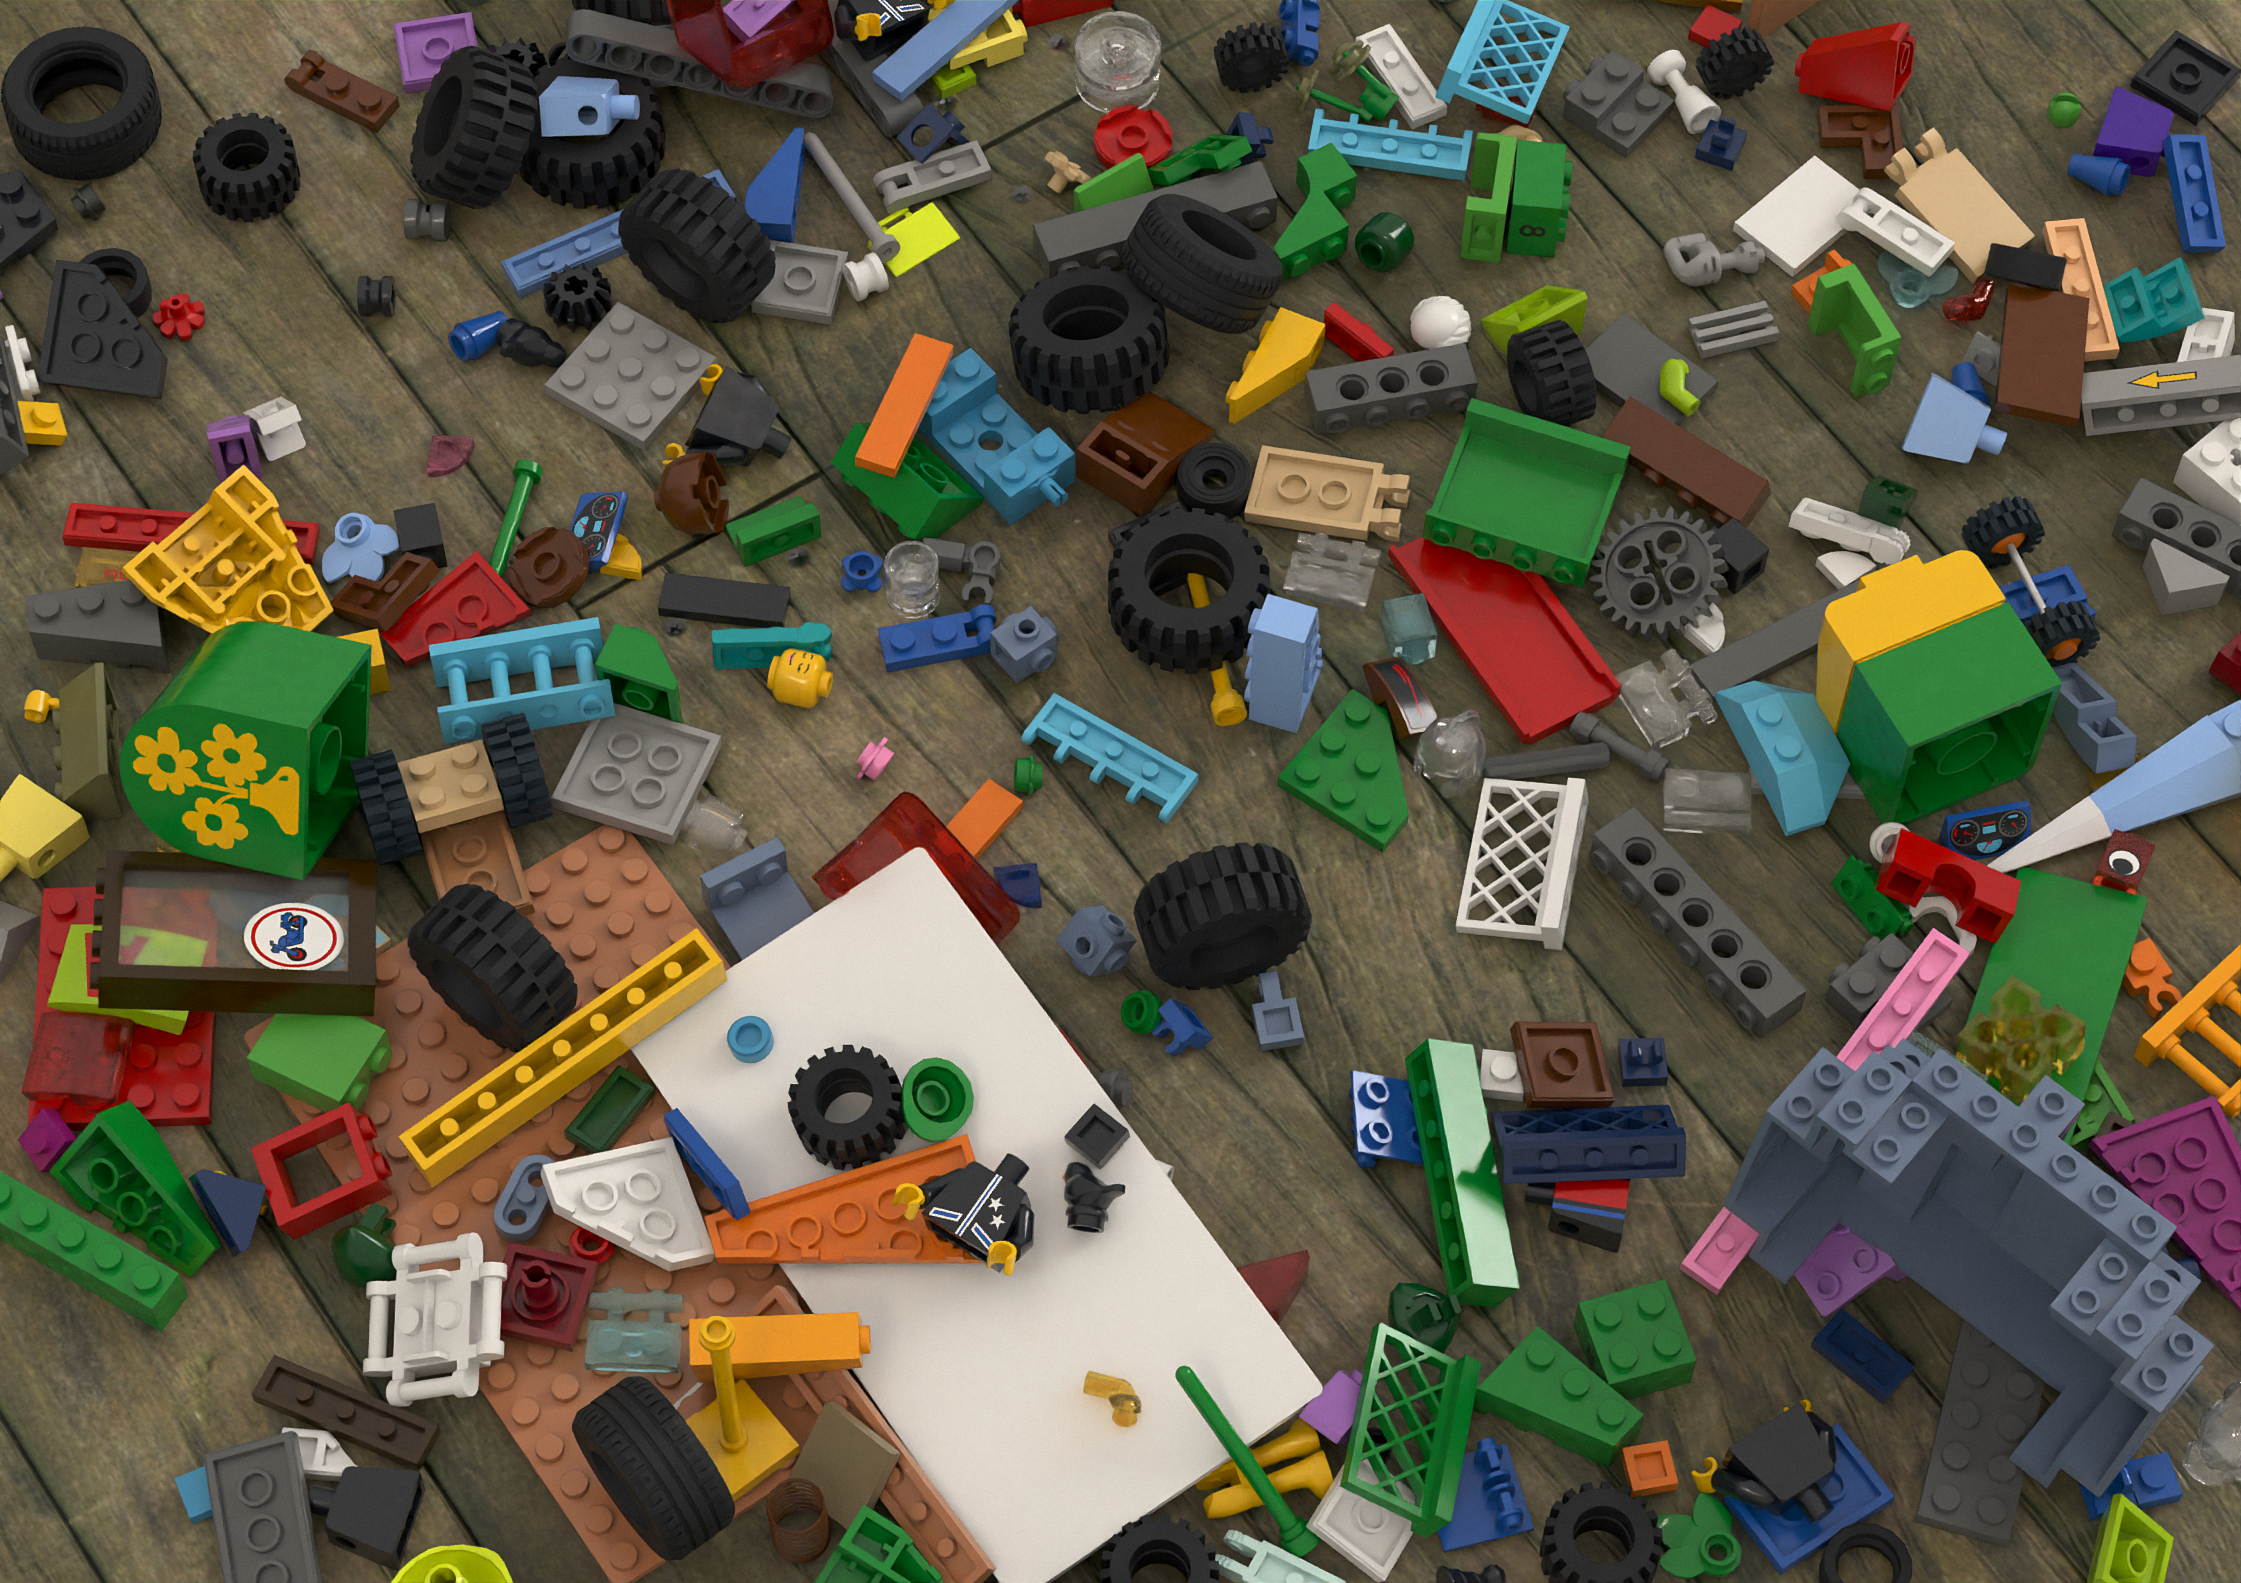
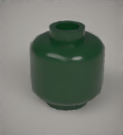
M1381 212L1372 217L1355 237V249L1360 261L1366 267L1378 272H1389L1396 268L1411 253L1414 247V235L1411 227L1403 218L1391 212Z

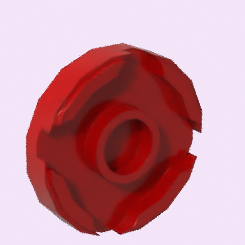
M1126 105L1115 108L1101 117L1094 132V151L1098 160L1107 169L1138 153L1143 156L1146 167L1149 169L1169 158L1172 150L1173 133L1168 121L1157 111L1148 108V111L1140 110L1139 106Z

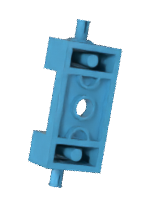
M969 348L949 362L918 430L985 497L1010 525L1047 500H1050L1055 507H1059L1060 502L1064 504L1068 499V493L1063 489L1075 482V453L1050 427L1037 434L997 393V374L972 348ZM987 440H996L1002 445L994 451L984 450L980 447Z

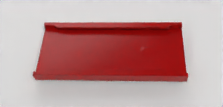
M1422 537L1399 548H1396L1395 545L1389 547L1388 557L1523 744L1532 745L1571 725L1580 711L1586 714H1593L1610 705L1620 695L1622 685L1540 574L1531 571H1520L1512 565L1492 559H1481L1470 552L1454 547L1439 546L1433 541Z

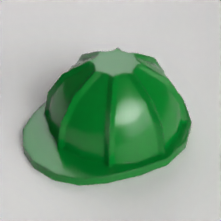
M938 1057L923 1059L913 1065L903 1079L901 1096L904 1120L911 1132L920 1139L929 1142L945 1141L965 1124L973 1109L974 1094L971 1082L963 1070L953 1062Z

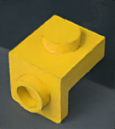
M17 401L26 444L63 445L67 432L58 403Z

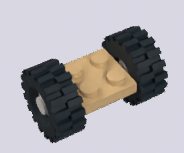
M524 713L481 724L484 744L481 739L402 761L398 765L392 749L349 761L379 866L422 854L412 812L419 833L504 810L510 829L553 817L544 773Z

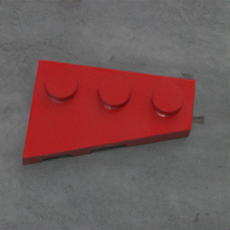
M476 551L410 605L395 625L391 626L386 632L380 630L379 634L402 661L410 667L430 658L429 645L484 636L530 617L532 613Z

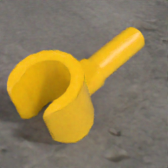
M33 690L28 694L25 701V719L35 723L44 722L48 710L60 708L59 699L51 698L44 691Z

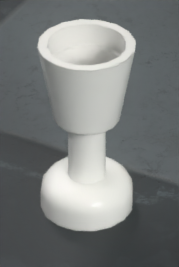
M1666 51L1651 62L1647 69V74L1654 84L1659 86L1669 84L1677 95L1675 98L1676 106L1688 132L1692 134L1703 132L1710 120H1718L1721 115V109L1700 88L1695 85L1689 86L1682 76L1686 67V61L1680 51Z

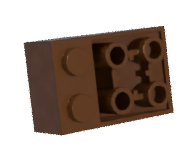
M1150 391L1145 396L1137 397L1133 403L1118 409L1101 420L1076 448V477L1137 514L1144 516L1176 481L1179 464L1186 454L1199 445L1207 444L1216 434V430Z

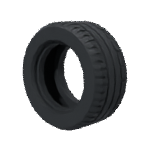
M84 26L64 28L47 33L24 48L14 58L4 75L1 88V102L14 144L23 158L43 173L61 179L77 181L101 179L117 174L133 165L144 155L159 133L162 106L150 63L138 46L119 34L101 28ZM96 84L111 87L122 93L118 103L109 112L90 121L69 124L53 121L43 115L45 106L56 95L73 87Z

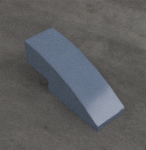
M2076 663L2052 667L2062 682L2052 713L2066 738L2082 760L2095 774L2132 767L2135 761L2137 736L2116 717L2117 701Z

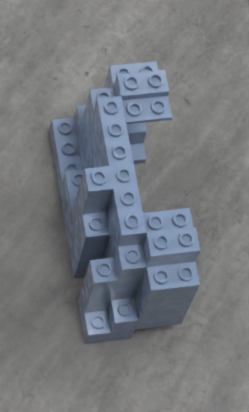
M1903 1038L1895 1048L1888 1044L1880 1055L1873 1051L1860 1067L1854 1071L1822 1047L1766 1111L1723 1204L1726 1209L1759 1233L1749 1257L1786 1285L1838 1223L1844 1227L1845 1225L1849 1226V1231L1888 1254L1896 1262L1898 1269L2060 1393L2058 1398L2015 1449L2009 1460L2045 1488L2051 1484L2061 1470H2064L2100 1498L2135 1452L2139 1451L2189 1388L2203 1368L2201 1363L2214 1347L2213 1343L2177 1317L2201 1282L2200 1279L2162 1251L2177 1229V1226L2064 1142L2065 1137L2085 1104L2047 1075L2043 1077L2018 1107L1941 1048L1930 1058Z

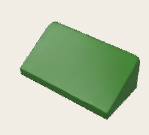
M1140 153L1135 154L1074 189V213L1154 191L1143 156Z

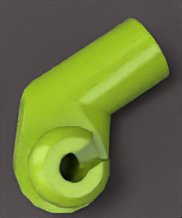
M1669 359L1660 368V395L1689 417L1698 409L1701 401L1684 388L1685 373H1689V368L1685 361Z

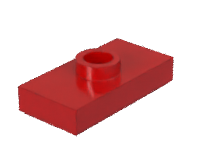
M1335 302L1325 309V337L1356 362L1394 356V348L1378 337L1370 325L1359 322Z

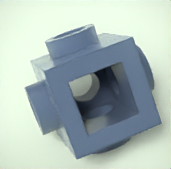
M1030 606L1019 614L1009 615L998 628L990 632L991 656L1017 684L1035 671L1041 672L1053 663L1057 657L1058 631L1048 617L1044 616L1041 618Z
M1103 905L1079 908L1056 939V942L1072 957L1073 965L1079 971L1089 976L1114 974L1121 970L1129 960L1128 952L1137 941L1127 930L1125 921L1118 915L1109 912Z

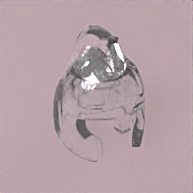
M1470 709L1459 714L1457 717L1436 718L1425 728L1418 741L1413 765L1414 774L1421 776L1423 763L1425 766L1423 774L1428 779L1436 774L1447 778H1455L1453 781L1443 783L1440 790L1442 797L1460 795L1476 785L1481 778L1486 759V746L1481 733V714L1479 711Z
M2239 1380L2225 1389L2222 1400L2218 1399L2211 1408L2208 1407L2202 1414L2197 1439L2188 1443L2185 1460L2181 1461L2185 1470L2194 1479L2203 1484L2214 1486L2226 1485L2241 1480V1382Z

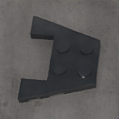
M21 170L0 174L1 277L3 275L1 269L17 257L22 260L59 230L55 217Z

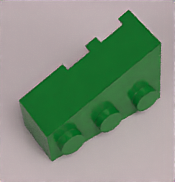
M1539 1326L1477 1387L1473 1410L1483 1415H1487V1413L1493 1414L1514 1423L1513 1427L1526 1433L1528 1430L1554 1440V1445L1608 1468L1620 1456L1622 1448L1629 1447L1639 1436L1644 1417L1641 1411Z

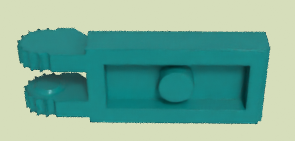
M806 622L798 629L797 627L712 630L714 668H770L773 658L781 656L789 648L819 654L825 661H829V658H832L831 644H829L832 638L831 628H828V625L824 623Z

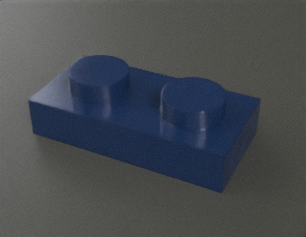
M1843 1309L1821 1330L1811 1344V1348L1883 1405L1912 1374L1914 1365Z

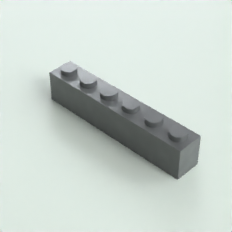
M1258 161L1225 172L1222 171L1033 224V249L1043 273L1048 279L1055 277L1056 272L1066 269L1068 272L1077 271L1078 267L1090 266V269H1100V266L1115 269L1117 266L1124 265L1123 245L1149 201L1163 194H1176L1203 202L1232 217L1248 229H1260L1276 222L1278 197L1262 162Z

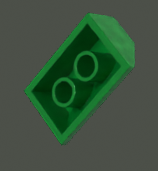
M855 423L831 461V464L842 473L841 478L848 485L865 493L870 498L869 503L874 509L889 515L898 523V530L913 540L924 539V537H940L981 505L985 499L984 496L916 436H914L895 478L855 466V456L871 423Z

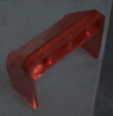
M666 0L678 44L731 88H749L826 49L834 37V25L828 0H796L760 33L743 42L727 27L720 0Z

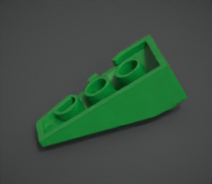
M130 1100L98 1113L49 1170L78 1205L89 1212L94 1210L100 1212L113 1221L112 1227L123 1234L128 1231L146 1242L148 1250L190 1277L195 1275L221 1246L159 1133Z

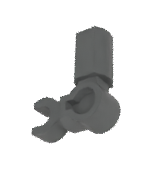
M924 537L920 566L963 572V569H967V579L969 582L962 589L963 607L968 608L969 600L975 594L984 596V604L993 606L994 593L991 586L994 585L996 575L1000 571V551L998 547L989 541H980L972 547H966V543Z

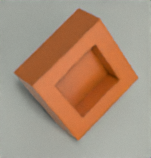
M1668 1440L1622 1448L1620 1456L1628 1487L1631 1489L1630 1495L1632 1498L1639 1495L1646 1496L1677 1490L1679 1482Z

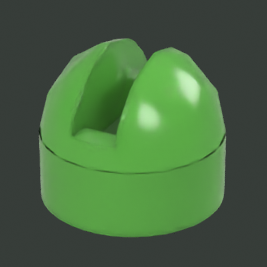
M2058 93L2050 101L2047 111L2048 119L2059 127L2073 126L2078 121L2080 115V101L2072 93Z

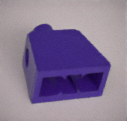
M2115 86L2093 156L2122 158L2123 163L2131 166L2130 174L2146 177L2154 176L2160 156L2165 157L2162 141L2170 135L2168 131L2174 113L2166 107Z

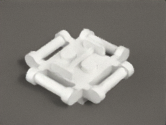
M474 1232L461 1234L457 1240L417 1247L411 1243L395 1246L392 1251V1263L397 1270L396 1280L371 1281L366 1286V1298L371 1301L368 1358L363 1360V1375L377 1378L392 1376V1380L386 1388V1397L390 1405L398 1408L409 1406L414 1400L453 1394L458 1398L474 1396L479 1386V1368L490 1366L491 1360L504 1358L505 1342L500 1340L502 1282L507 1280V1265L501 1262L483 1263V1243L480 1236ZM460 1258V1270L434 1269L419 1272V1265ZM389 1300H395L393 1357L387 1358ZM453 1372L452 1376L415 1381L417 1377Z

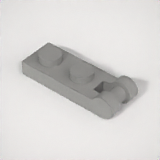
M975 140L932 154L923 164L916 159L884 169L873 177V182L877 191L880 194H884L883 203L887 212L891 215L908 208L910 205L992 180V170L978 141ZM908 183L909 185L898 189V186L901 184Z

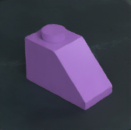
M230 416L219 421L208 422L207 435L220 484L242 465H245L258 479H262L250 416Z
M1355 1368L1352 1374L1347 1370H1339L1323 1387L1322 1394L1313 1398L1303 1409L1299 1417L1335 1444H1349L1363 1372ZM1377 1393L1380 1401H1382L1384 1397Z

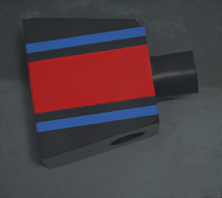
M1630 1179L1527 1183L1525 1202L1551 1206L1548 1229L1551 1232L1618 1253L1623 1233Z

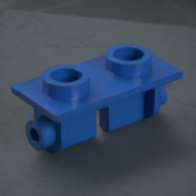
M1282 0L1278 9V17L1282 19L1280 33H1282L1288 59L1298 60L1303 66L1312 65L1318 58L1319 34L1314 32L1319 28L1320 4L1316 0Z

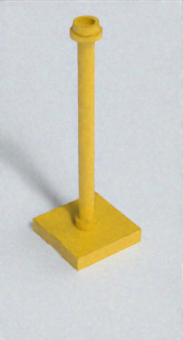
M711 1316L701 1324L698 1336L702 1347L710 1352L717 1397L715 1401L699 1413H694L685 1421L708 1452L723 1477L733 1501H736L799 1454L800 1447L743 1378L734 1383L729 1351L736 1338L734 1325L725 1317Z

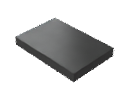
M1624 313L1585 349L1593 369L1596 389L1621 407L1629 397H1632L1678 426L1688 417L1664 399L1659 392L1660 368L1667 360L1681 359L1688 365L1689 373H1685L1684 388L1701 401L1700 405L1718 387L1719 380Z

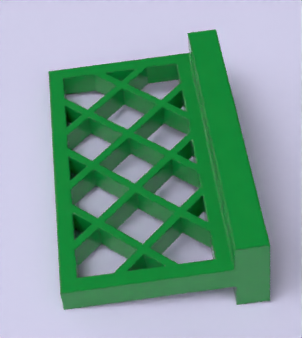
M1381 1322L1372 1328L1340 1487L1411 1521L1410 1531L1424 1538L1429 1537L1451 1523L1481 1362L1468 1355L1455 1360ZM1384 1342L1396 1348L1403 1361L1402 1364L1391 1367L1383 1352ZM1426 1362L1440 1369L1437 1385L1430 1387L1419 1366L1420 1363ZM1406 1369L1419 1393L1407 1397L1396 1376V1373ZM1384 1379L1396 1402L1387 1407L1382 1405L1375 1391L1376 1382ZM1423 1399L1431 1414L1430 1424L1424 1427L1411 1405L1412 1402ZM1396 1409L1401 1411L1411 1430L1410 1433L1399 1437L1387 1414ZM1376 1419L1388 1442L1379 1447H1375L1367 1431L1368 1422ZM1415 1438L1424 1455L1422 1464L1416 1467L1403 1445L1404 1442ZM1390 1448L1403 1470V1473L1391 1477L1379 1454ZM1368 1459L1380 1483L1372 1485L1357 1478L1361 1461ZM1407 1478L1416 1495L1414 1505L1403 1500L1395 1483Z

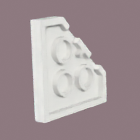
M672 1137L542 1166L540 1175L555 1214L669 1272L713 1261L715 1254Z

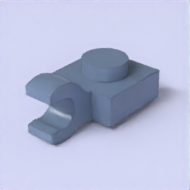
M1277 971L1259 974L1260 983H1258V990L1262 1003L1252 1004L1251 1009L1259 1050L1266 1051L1303 1045L1304 1034L1296 997L1282 999Z

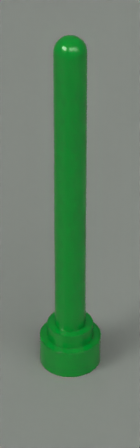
M1180 1366L1175 1372L1177 1382L1281 1527L1279 1534L1282 1537L1280 1540L1282 1547L1285 1551L1297 1557H1302L1318 1545L1321 1538L1306 1527L1309 1520L1305 1521L1302 1516H1295L1194 1371L1189 1366Z

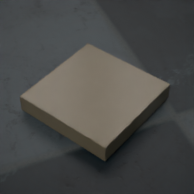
M836 1401L825 1402L788 1479L802 1478L813 1482L820 1488L825 1498L827 1514L848 1530L863 1504L872 1510L874 1509L901 1453ZM790 1483L791 1485L803 1484L812 1487L811 1485H807L804 1483ZM801 1486V1487H795L796 1489H798V1488H804V1489L813 1491V1490H811V1489H808V1488H805V1487H802V1486ZM800 1490V1492H805V1493H808V1494L813 1495L812 1493H809V1492Z

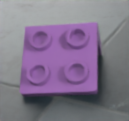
M1840 1223L1834 1227L1794 1274L1820 1314L1824 1317L1836 1313L1883 1277L1898 1281L1908 1276L1897 1268L1898 1265L1888 1254L1861 1240L1849 1231V1226L1845 1225L1844 1227Z

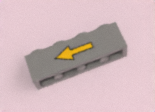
M2241 355L2083 373L2081 398L2086 436L2241 418Z

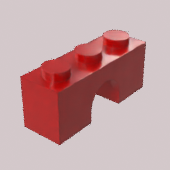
M1901 828L1883 857L1875 890L1916 908L1925 892L1938 893L1950 900L1957 910L1955 926L1996 944L2015 914L2021 881Z

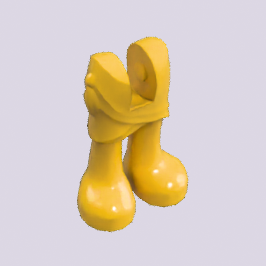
M1301 1418L1295 1420L1289 1431L1257 1448H1248L1261 1468L1291 1458H1304L1297 1463L1267 1474L1280 1494L1295 1489L1308 1488L1319 1500H1322L1334 1481L1323 1450L1321 1451L1315 1428ZM1230 1459L1195 1483L1197 1489L1202 1491L1212 1490L1227 1483L1231 1484V1487L1212 1493L1203 1501V1508L1208 1519L1223 1518L1264 1505L1233 1459Z

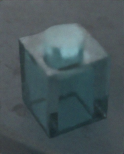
M1424 593L1382 601L1380 625L1391 658L1399 657L1404 663L1419 664L1428 658H1433L1435 656L1437 633Z

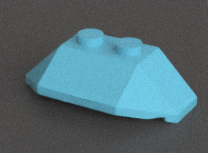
M1755 680L1716 692L1715 699L1785 836L1824 825L1849 769L1850 762L1828 720L1820 709L1815 695Z

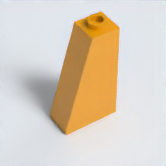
M859 1312L725 1317L732 1322L736 1333L735 1341L729 1348L734 1380L863 1368L862 1354H871L870 1325L862 1326ZM707 1318L689 1319L690 1367L699 1383L715 1382L710 1352L702 1347L698 1336L699 1328Z

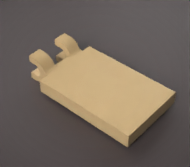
M1933 127L1921 136V143L1913 149V152L1925 162L1924 164L1916 168L1913 157L1904 147L1892 156V163L1884 169V172L1901 186L1894 196L1912 216L1955 242L1953 252L1948 257L1974 284L1985 276L1984 272L1991 243L2024 249L2031 244L2035 235L1958 148L1947 153L1942 137Z
M1262 445L1244 511L1245 522L1365 541L1368 540L1369 532L1373 531L1383 539L1399 542L1402 531V524L1399 523L1401 509H1382V505L1385 500L1397 507H1408L1411 495L1410 490H1408L1410 476L1402 474L1386 475L1384 474L1383 463Z

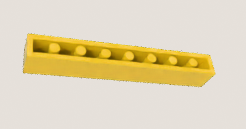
M697 928L398 1136L407 1155L432 1188L725 983L727 976L723 961Z

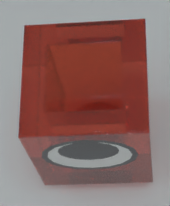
M2114 829L2092 884L2135 895L2156 845L2145 841L2137 834L2124 833Z

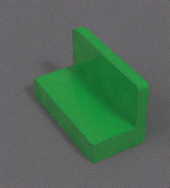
M801 496L726 524V532L744 567L822 538L820 514L813 502L806 504Z

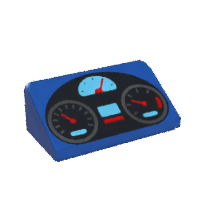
M625 492L586 493L579 499L570 531L587 547L590 558L588 575L608 564L628 501V494Z
M2019 801L1947 815L1939 835L1940 844L1972 860L2003 855L2031 836L2029 801Z

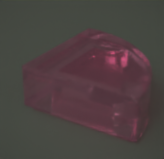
M432 435L427 464L428 477L445 476L460 469L470 459L474 451V438Z

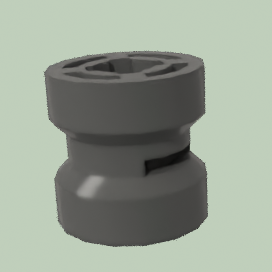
M408 198L404 210L405 238L418 240L422 236L430 235L434 241H447L451 227L450 202L436 200L432 205L423 203L421 199Z

